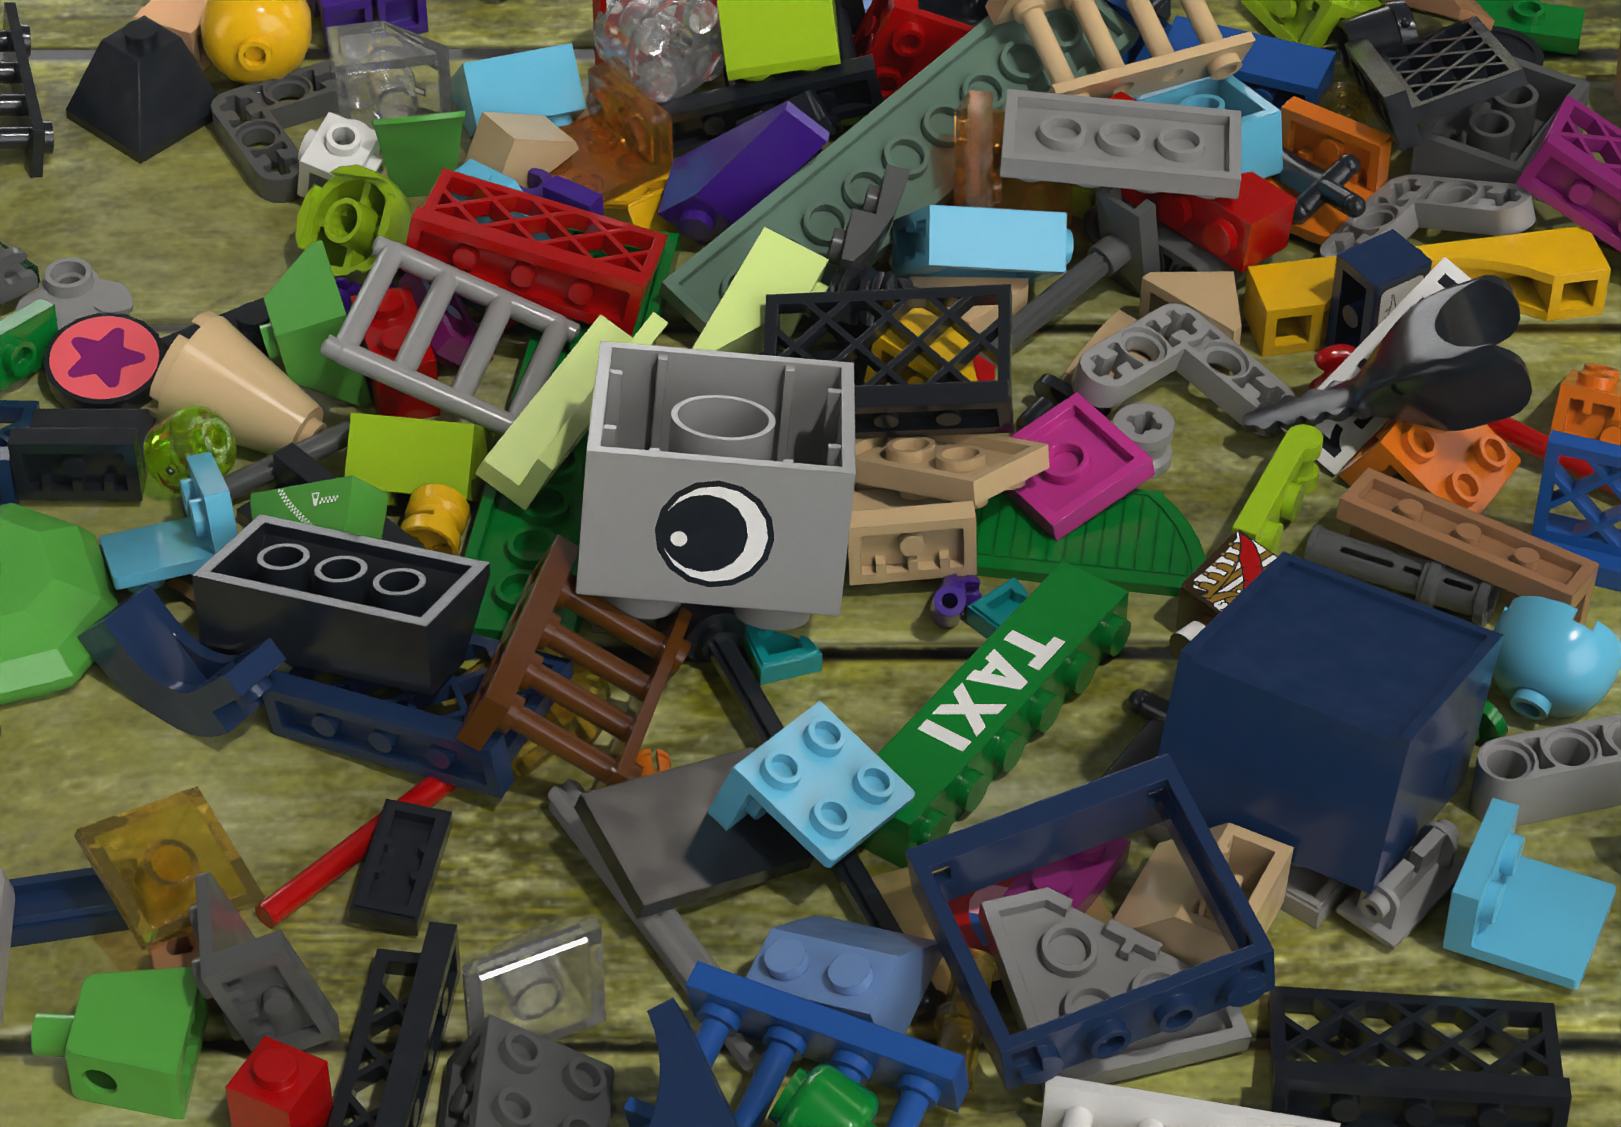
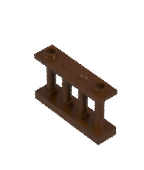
M557 535L525 583L456 739L480 752L495 729L504 734L511 729L598 779L596 790L640 778L644 767L636 763L635 760L668 676L673 677L691 648L692 643L683 639L693 613L681 607L664 632L660 633L598 596L576 594L577 576L570 573V570L579 552V546ZM562 607H565L648 655L643 671L560 624L562 617L554 613L553 609L560 611ZM545 647H548L631 695L632 698L627 711L624 712L543 665L544 657L535 652L536 648L542 651ZM529 687L614 736L615 741L610 753H605L524 706L526 698L517 694L518 689L525 692Z

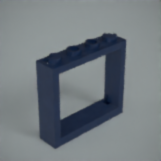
M1169 753L905 850L912 891L1006 1091L1026 1083H1044L1054 1078L1063 1069L1092 1058L1105 1059L1115 1056L1125 1050L1131 1043L1160 1032L1174 1033L1181 1031L1193 1024L1197 1018L1229 1006L1242 1007L1258 1000L1265 992L1275 989L1274 949ZM1158 788V790H1156V791H1154V792L1147 793V792H1149V791H1152V790H1155V789ZM1164 822L1232 952L1010 1036L947 902ZM946 867V869L932 874V872Z

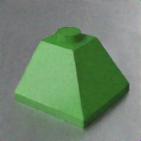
M323 241L311 243L264 297L271 322L259 325L269 359L274 360L282 357L288 377L296 384L360 407L373 404L365 375L344 367L336 361L322 356L320 353L324 340L329 335L337 336L347 315Z

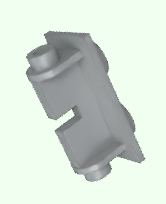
M1446 819L1425 823L1419 831L1417 840L1382 882H1379L1374 892L1369 894L1356 888L1337 908L1336 913L1391 950H1394L1454 887L1464 865V861L1455 856L1458 849L1457 840L1459 839L1457 827Z

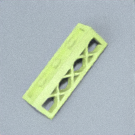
M653 312L632 338L600 314L484 458L475 474L526 511L589 430L600 341L654 345L668 322Z

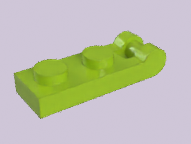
M1301 424L1291 427L1286 432L1232 527V534L1240 530L1276 555L1282 539L1285 519L1291 521L1296 519L1304 495L1312 493L1318 485L1319 467L1314 461L1321 456L1324 438L1318 428Z

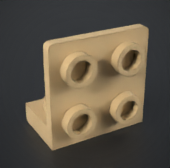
M885 488L854 491L846 558L850 586L944 578L955 573L957 577L977 575V538L974 502L950 503V501L932 497L922 500H909L902 498L900 491Z

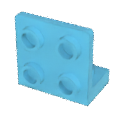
M211 451L186 457L190 478L179 480L183 504L187 514L186 518L99 537L101 551L115 589L127 588L131 592H138L150 585L154 590L161 587L166 579L188 574L192 576L238 534L230 492Z
M819 701L733 766L707 813L727 831L748 814L754 820H757L768 812L824 867L831 868L907 807L914 798L915 792L834 713Z
M1492 798L1452 890L1442 948L1569 989H1578L1615 899L1616 886L1522 856L1525 837L1515 834L1519 805Z

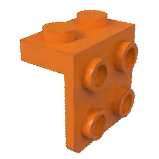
M1295 96L1281 107L1283 147L1325 171L1342 155H1355L1360 161V169L1344 187L1361 196L1365 202L1388 181L1392 135ZM1270 176L1264 178L1296 199L1301 195ZM1325 203L1306 222L1301 224L1292 222L1290 233L1302 237L1306 241L1322 245L1349 216Z

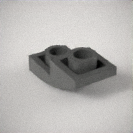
M887 165L880 186L869 184L862 210L852 209L845 230L834 228L827 259H829L828 263L836 265L835 273L845 272L847 268L851 267L864 270L872 261L889 232L905 190L910 170Z

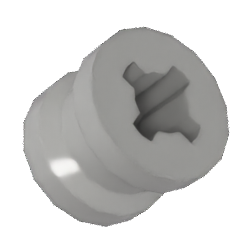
M1132 403L1122 407L1115 414L1113 424L1152 458L1155 475L1149 479L1165 474L1170 468L1172 460L1170 442L1173 440L1175 421L1172 414L1165 408L1152 403Z

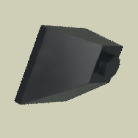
M144 15L101 40L66 108V114L69 120L141 164L213 121L211 104L217 93L183 39Z

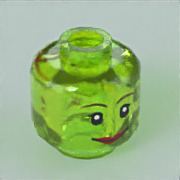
M191 405L156 422L146 434L143 445L145 464L151 476L162 488L173 494H181L179 480L190 478L186 460L187 456L211 451L223 478L234 467L237 456L236 440L229 424L219 413L206 406Z

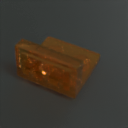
M607 61L589 68V94L586 96V106L590 115L560 128L576 141L579 150L549 174L552 178L558 175L603 194V202L670 172L673 164L672 116Z
M969 91L955 110L954 206L1067 213L1068 228L1071 224V183L1049 181L1024 182L1017 178L999 177L1005 110H993V92Z

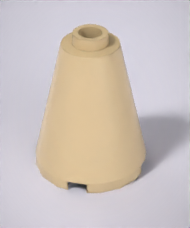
M210 310L197 315L192 320L200 328L190 339L180 334L176 337L161 361L150 389L149 396L159 401L158 408H149L150 415L160 420L163 424L194 432L190 427L180 424V420H190L195 422L194 426L202 428L204 436L269 455L292 442L294 444L327 429V425L322 422L323 408L226 318ZM193 411H196L201 413L202 416L194 417L192 416V413H194ZM215 424L219 432L217 430L215 432L211 431L209 425Z

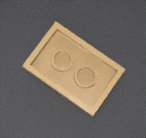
M995 434L855 439L856 475L854 489L885 488L900 491V496L909 500H922L932 497L947 500L950 503L973 501L974 508L977 509L987 505L989 498L1003 491L1021 488L1025 485V480L1050 468L1048 444Z

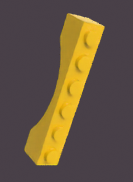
M1582 226L1415 246L1432 260L1431 270L1446 257L1471 279L1483 275H1495L1509 282L1516 293L1521 314L1546 322L1603 315L1611 268L1592 233ZM1337 256L1247 267L1243 314L1262 357L1320 350L1326 345Z

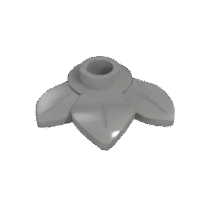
M69 257L52 262L44 272L40 289L21 298L15 310L16 312L38 299L55 304L57 327L60 330L77 318L96 313H130L133 311V300L126 286L120 282L99 279L97 273L92 270L88 262L80 258Z

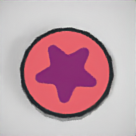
M96 313L77 318L58 330L46 346L43 366L52 396L66 409H138L153 399L149 396L150 389L158 367L165 356V350L159 334L144 321L123 313Z

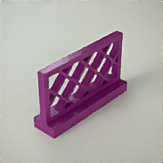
M1567 94L1558 106L1533 157L1520 173L1516 184L1621 252V129ZM1575 125L1585 130L1587 134H1580ZM1592 152L1600 153L1605 163L1596 160Z

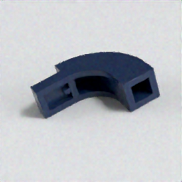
M150 585L120 602L77 636L102 670L139 706L176 729L203 737H216L229 733L263 705L262 694L273 686L272 681L267 675L286 660V657L271 638L238 655H225L206 647L180 625Z

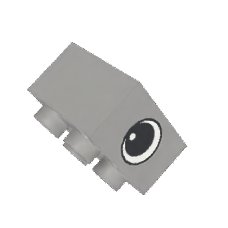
M600 341L586 450L576 594L603 596L605 601L636 619H659L670 616L679 610L681 603L733 607L736 617L742 622L766 630H789L800 627L809 621L811 614L840 616L856 475L854 363Z

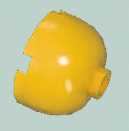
M207 0L201 12L202 44L213 67L230 80L245 85L257 81L282 79L293 70H296L304 60L312 37L311 11L306 0Z

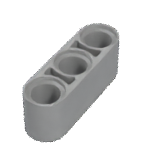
M1621 714L1487 741L1480 747L1477 755L1469 800L1471 812L1478 820L1483 821L1492 798L1519 805L1516 826L1621 805Z

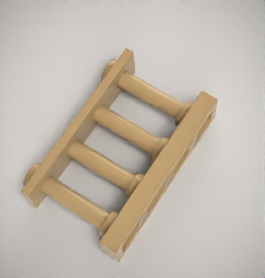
M988 0L985 5L994 25L1014 20L1019 24H1024L1052 83L1047 93L1109 98L1122 91L1133 98L1210 77L1214 81L1222 80L1233 75L1242 67L1243 59L1256 41L1251 31L1223 39L1205 0H1179L1201 45L1174 52L1150 0H1124L1152 57L1125 65L1094 0ZM1066 7L1069 11H1074L1102 69L1101 72L1079 78L1074 77L1044 14L1045 12Z

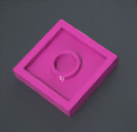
M1076 392L1010 436L1012 438L1048 444L1050 468L1025 480L1023 487L1003 492L1055 541H1058L1154 476L1155 470L1152 458Z

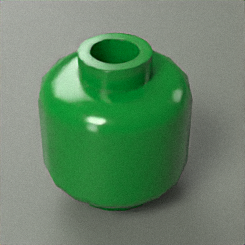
M821 1064L810 1073L802 1068L796 1071L776 1101L768 1118L777 1124L776 1127H878L873 1124V1121L879 1110V1101L871 1090L829 1064Z

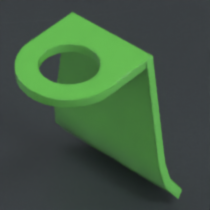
M465 110L372 120L388 177L407 198L428 196L443 168L452 171L457 169Z

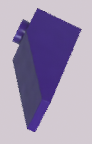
M786 101L674 159L658 215L679 229L684 236L701 245L719 236L788 180L828 142L830 132L791 102Z

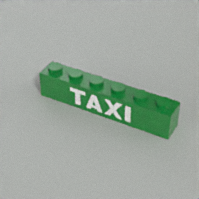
M1062 561L878 752L877 755L914 790L915 796L907 807L858 846L900 868H906L908 863L905 850L948 835L952 824L965 810L968 812L975 810L984 798L989 784L1002 770L1008 772L1014 768L1023 753L1025 745L1038 731L1046 732L1053 725L1061 706L1074 692L1080 694L1088 687L1095 674V670L1109 655L1116 656L1123 649L1131 631V622L1127 620L1129 591L1066 561Z

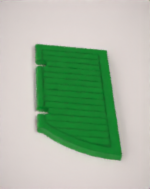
M1135 488L1126 494V499L1120 498L1058 541H1055L1005 492L989 498L988 504L984 507L975 509L977 538V575L975 576L1002 579L1014 577L1021 581L1042 583L1062 561H1066L1129 592L1179 597V590L1183 582L1206 560L1200 540L1191 524L1180 510L1164 496V491Z

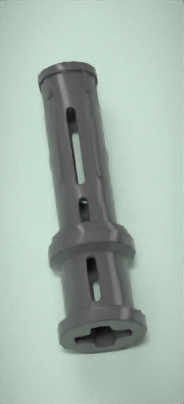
M1316 525L1312 530L1304 554L1305 560L1366 582L1416 596V602L1434 609L1438 606L1470 616L1474 624L1485 627L1491 619L1501 590L1500 587L1431 558H1428V560L1418 558L1376 543L1366 542L1324 529L1320 525Z

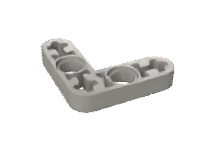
M1418 174L1399 176L1383 184L1366 201V210L1363 215L1357 218L1349 217L1321 245L1320 254L1321 257L1337 256V253L1391 229H1394L1406 240L1419 227L1495 236L1517 234L1527 230L1536 221L1532 196L1530 192L1518 184Z
M1169 303L1157 308L1087 349L1081 355L1071 380L1073 392H1078L1091 405L1098 408H1111L1176 370L1243 427V415L1254 411L1262 402L1277 404L1285 395L1295 397L1294 392L1284 382L1191 307L1175 303ZM1166 333L1170 335L1168 341L1164 338ZM1127 349L1141 351L1151 357L1153 361L1138 359L1129 354ZM1209 363L1224 366L1234 376L1217 372L1209 366ZM1111 369L1115 372L1113 378L1109 376ZM1278 428L1267 436L1274 437L1281 434L1283 430ZM1254 432L1255 434H1258V435H1261V436H1266V435H1263V434H1261V433H1259V432Z

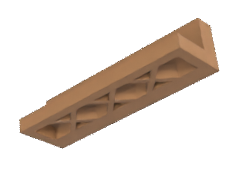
M1369 467L1340 497L1336 518L1351 524L1350 537L1376 543L1425 560L1431 558L1500 587L1498 600L1511 604L1512 600L1519 596H1538L1566 603L1578 609L1573 620L1583 625L1586 623L1599 563Z

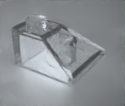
M566 917L542 927L528 929L520 935L503 940L461 966L468 1037L489 1014L552 1041L606 1021L602 929L596 917Z

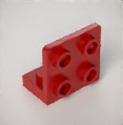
M873 0L854 34L853 40L857 57L873 54L883 101H885L970 32L974 26L918 8V0Z

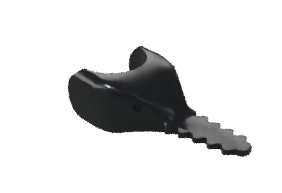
M1483 275L1444 288L1427 296L1411 306L1395 322L1361 370L1347 382L1333 380L1323 390L1310 388L1301 397L1285 395L1277 404L1262 402L1254 411L1243 415L1242 422L1246 432H1259L1267 436L1278 428L1289 430L1291 427L1303 423L1316 426L1327 419L1341 422L1352 416L1359 419L1376 416L1443 431H1461L1518 414L1527 406L1532 394L1530 374L1526 364L1519 355L1511 350L1497 346V344L1508 339L1517 330L1521 319L1519 302L1515 291L1509 282L1495 275Z

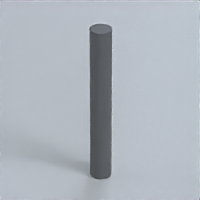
M345 420L295 443V445L315 461H318L348 446L350 424ZM272 454L223 477L229 489L231 500L276 480ZM182 496L176 498V500L184 517L186 518L187 514L183 504Z

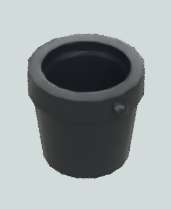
M1404 0L1385 1L1379 7L1339 21L1336 25V41L1339 55L1346 72L1350 75H1354L1344 43L1366 36L1376 51L1418 37L1412 13Z

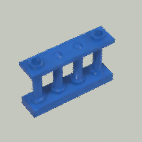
M697 961L685 985L694 1017L701 1024L696 1037L711 1068L726 1038L734 1037L737 1033L761 1041L766 1047L734 1114L739 1127H761L792 1061H799L802 1057L822 1064L832 1065L861 1085H866L869 1081L896 1090L900 1097L886 1127H919L926 1109H934L936 1105L958 1113L969 1090L964 1055ZM629 1096L623 1108L629 1127H648L655 1106Z

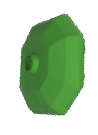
M14 503L0 505V705L28 698L44 697L53 692L74 686L95 661L77 636L118 605L95 534L78 525Z

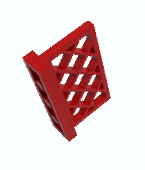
M443 168L423 207L417 206L411 217L406 246L565 317L593 324L601 314L625 333L632 336L641 305L664 253L668 235ZM450 192L472 198L473 200L458 202ZM515 211L529 215V217L515 219L509 212ZM489 216L494 222L479 224L474 218ZM572 228L586 234L572 236L566 229ZM545 232L551 239L536 241L531 234ZM623 245H629L643 250L629 253L623 247ZM602 249L608 256L593 258L588 251Z

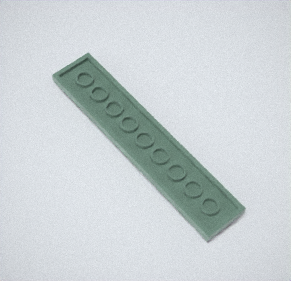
M1094 0L1120 55H1124L1135 45L1140 33L1104 0ZM1066 7L1045 12L1044 14L1074 77L1079 78L1101 72L1102 69L1074 11H1069ZM988 16L663 280L659 294L699 333H702L764 227L827 258L834 228L845 230L852 209L862 210L869 184L880 186L887 165L910 170L905 190L893 220L928 205L946 204L1001 158L1007 89L1047 93L1052 86L1024 24H1019L1014 20L994 25L990 16ZM893 222L879 251L864 270H867L893 248ZM827 263L820 281L821 283L830 286L836 269L835 264ZM803 315L796 328H798L809 317Z

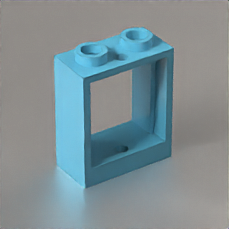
M928 205L893 220L892 272L898 278L908 279L909 276L1028 278V285L1066 273V265L1069 264L1073 254V235L1071 230L1067 229V213Z

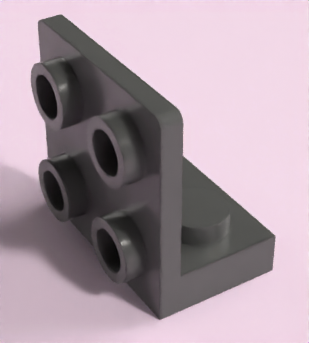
M208 871L196 875L197 903L190 905L189 916L194 933L199 940L200 956L192 960L193 974L205 999L214 997L221 1007L225 1024L232 1038L237 1042L244 1040L252 1052L264 1036L299 1050L339 1038L338 1014L283 932L278 930L255 938L212 873Z
M489 1014L447 1060L438 1127H609L614 1069L609 1064Z

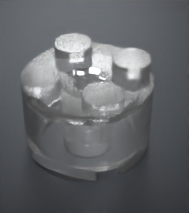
M612 0L605 14L600 11L598 12L594 24V43L600 58L654 102L662 103L685 96L697 89L705 81H712L717 78L724 68L725 57L722 54L723 42L719 12L717 7L709 0Z

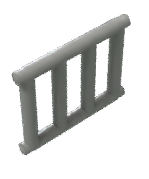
M381 235L378 236L373 243V252L371 254L376 259L337 336L329 335L322 343L320 348L321 355L336 361L344 367L503 436L550 378L565 342L571 344L573 339H576L579 335L580 324L402 243L392 241ZM401 269L432 284L395 360L392 361L361 347L360 344L397 270ZM453 294H457L486 307L487 310L452 385L449 386L419 373L417 370ZM509 318L543 334L508 411H505L474 397Z

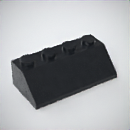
M260 514L192 575L199 641L201 644L227 649L229 652L238 655L271 638L286 657L285 664L290 667L312 668L342 675L351 681H369L400 688L409 694H427L432 696L464 663L489 581L490 563Z

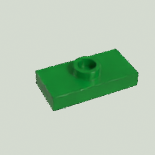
M1476 0L1495 21L1493 26L1509 28L1527 35L1539 45L1542 51L1578 55L1585 14L1584 8L1542 3L1539 0Z
M38 299L0 320V391L44 367L46 346L58 331L55 304Z

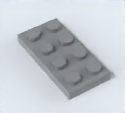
M1007 89L999 177L1017 178L1024 182L1049 181L1071 183L1086 188L1103 186L1135 189L1143 193L1167 192L1188 194L1204 199H1215L1218 197L1238 199L1241 184V111Z

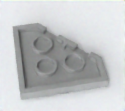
M1049 887L988 900L980 904L978 918L1020 1032L1193 966L1162 952L1163 943L1112 918L1106 924L1071 907L1073 899ZM1229 1006L1197 1018L1193 1024L1181 1031L1174 1033L1160 1032L1129 1044L1125 1050L1115 1056L1105 1059H1089L1061 1070L1056 1076L1108 1084L1248 1050L1252 1035L1241 1008ZM1046 1082L1040 1083L1043 1095L1045 1093Z

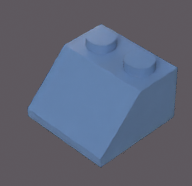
M813 915L771 928L746 978L905 1034L943 955L935 940L822 915Z

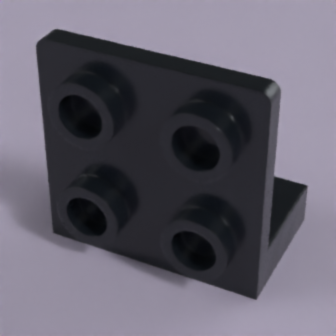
M36 409L33 412L31 427H11L7 445L17 499L47 501H142L157 419L150 415L149 409Z

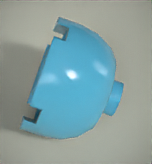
M1519 596L1512 600L1509 608L1505 605L1494 628L1495 632L1503 634V639L1492 677L1499 689L1510 699L1511 707L1527 718L1541 721L1547 717L1568 718L1587 713L1600 704L1611 689L1621 669V641L1607 626L1598 620L1593 630L1574 621L1573 619L1578 609L1566 603L1538 596Z

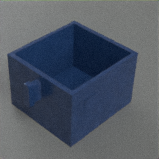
M1283 551L1180 651L1158 756L1169 753L1208 828L1229 822L1292 846L1294 849L1291 862L1372 894L1379 882H1382L1417 840L1421 827L1425 823L1434 820L1465 782L1503 634Z

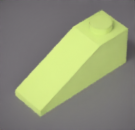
M764 227L692 349L759 354L763 352L766 294L827 292L829 286L820 281L829 259ZM807 313L780 314V330L789 337L795 331L803 315L810 316Z

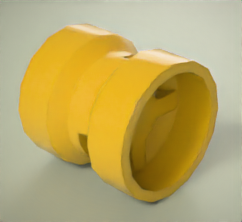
M442 484L422 485L412 492L405 510L406 519L400 528L428 550L458 556L461 546L460 536L463 535L470 517V505L465 497L456 489Z

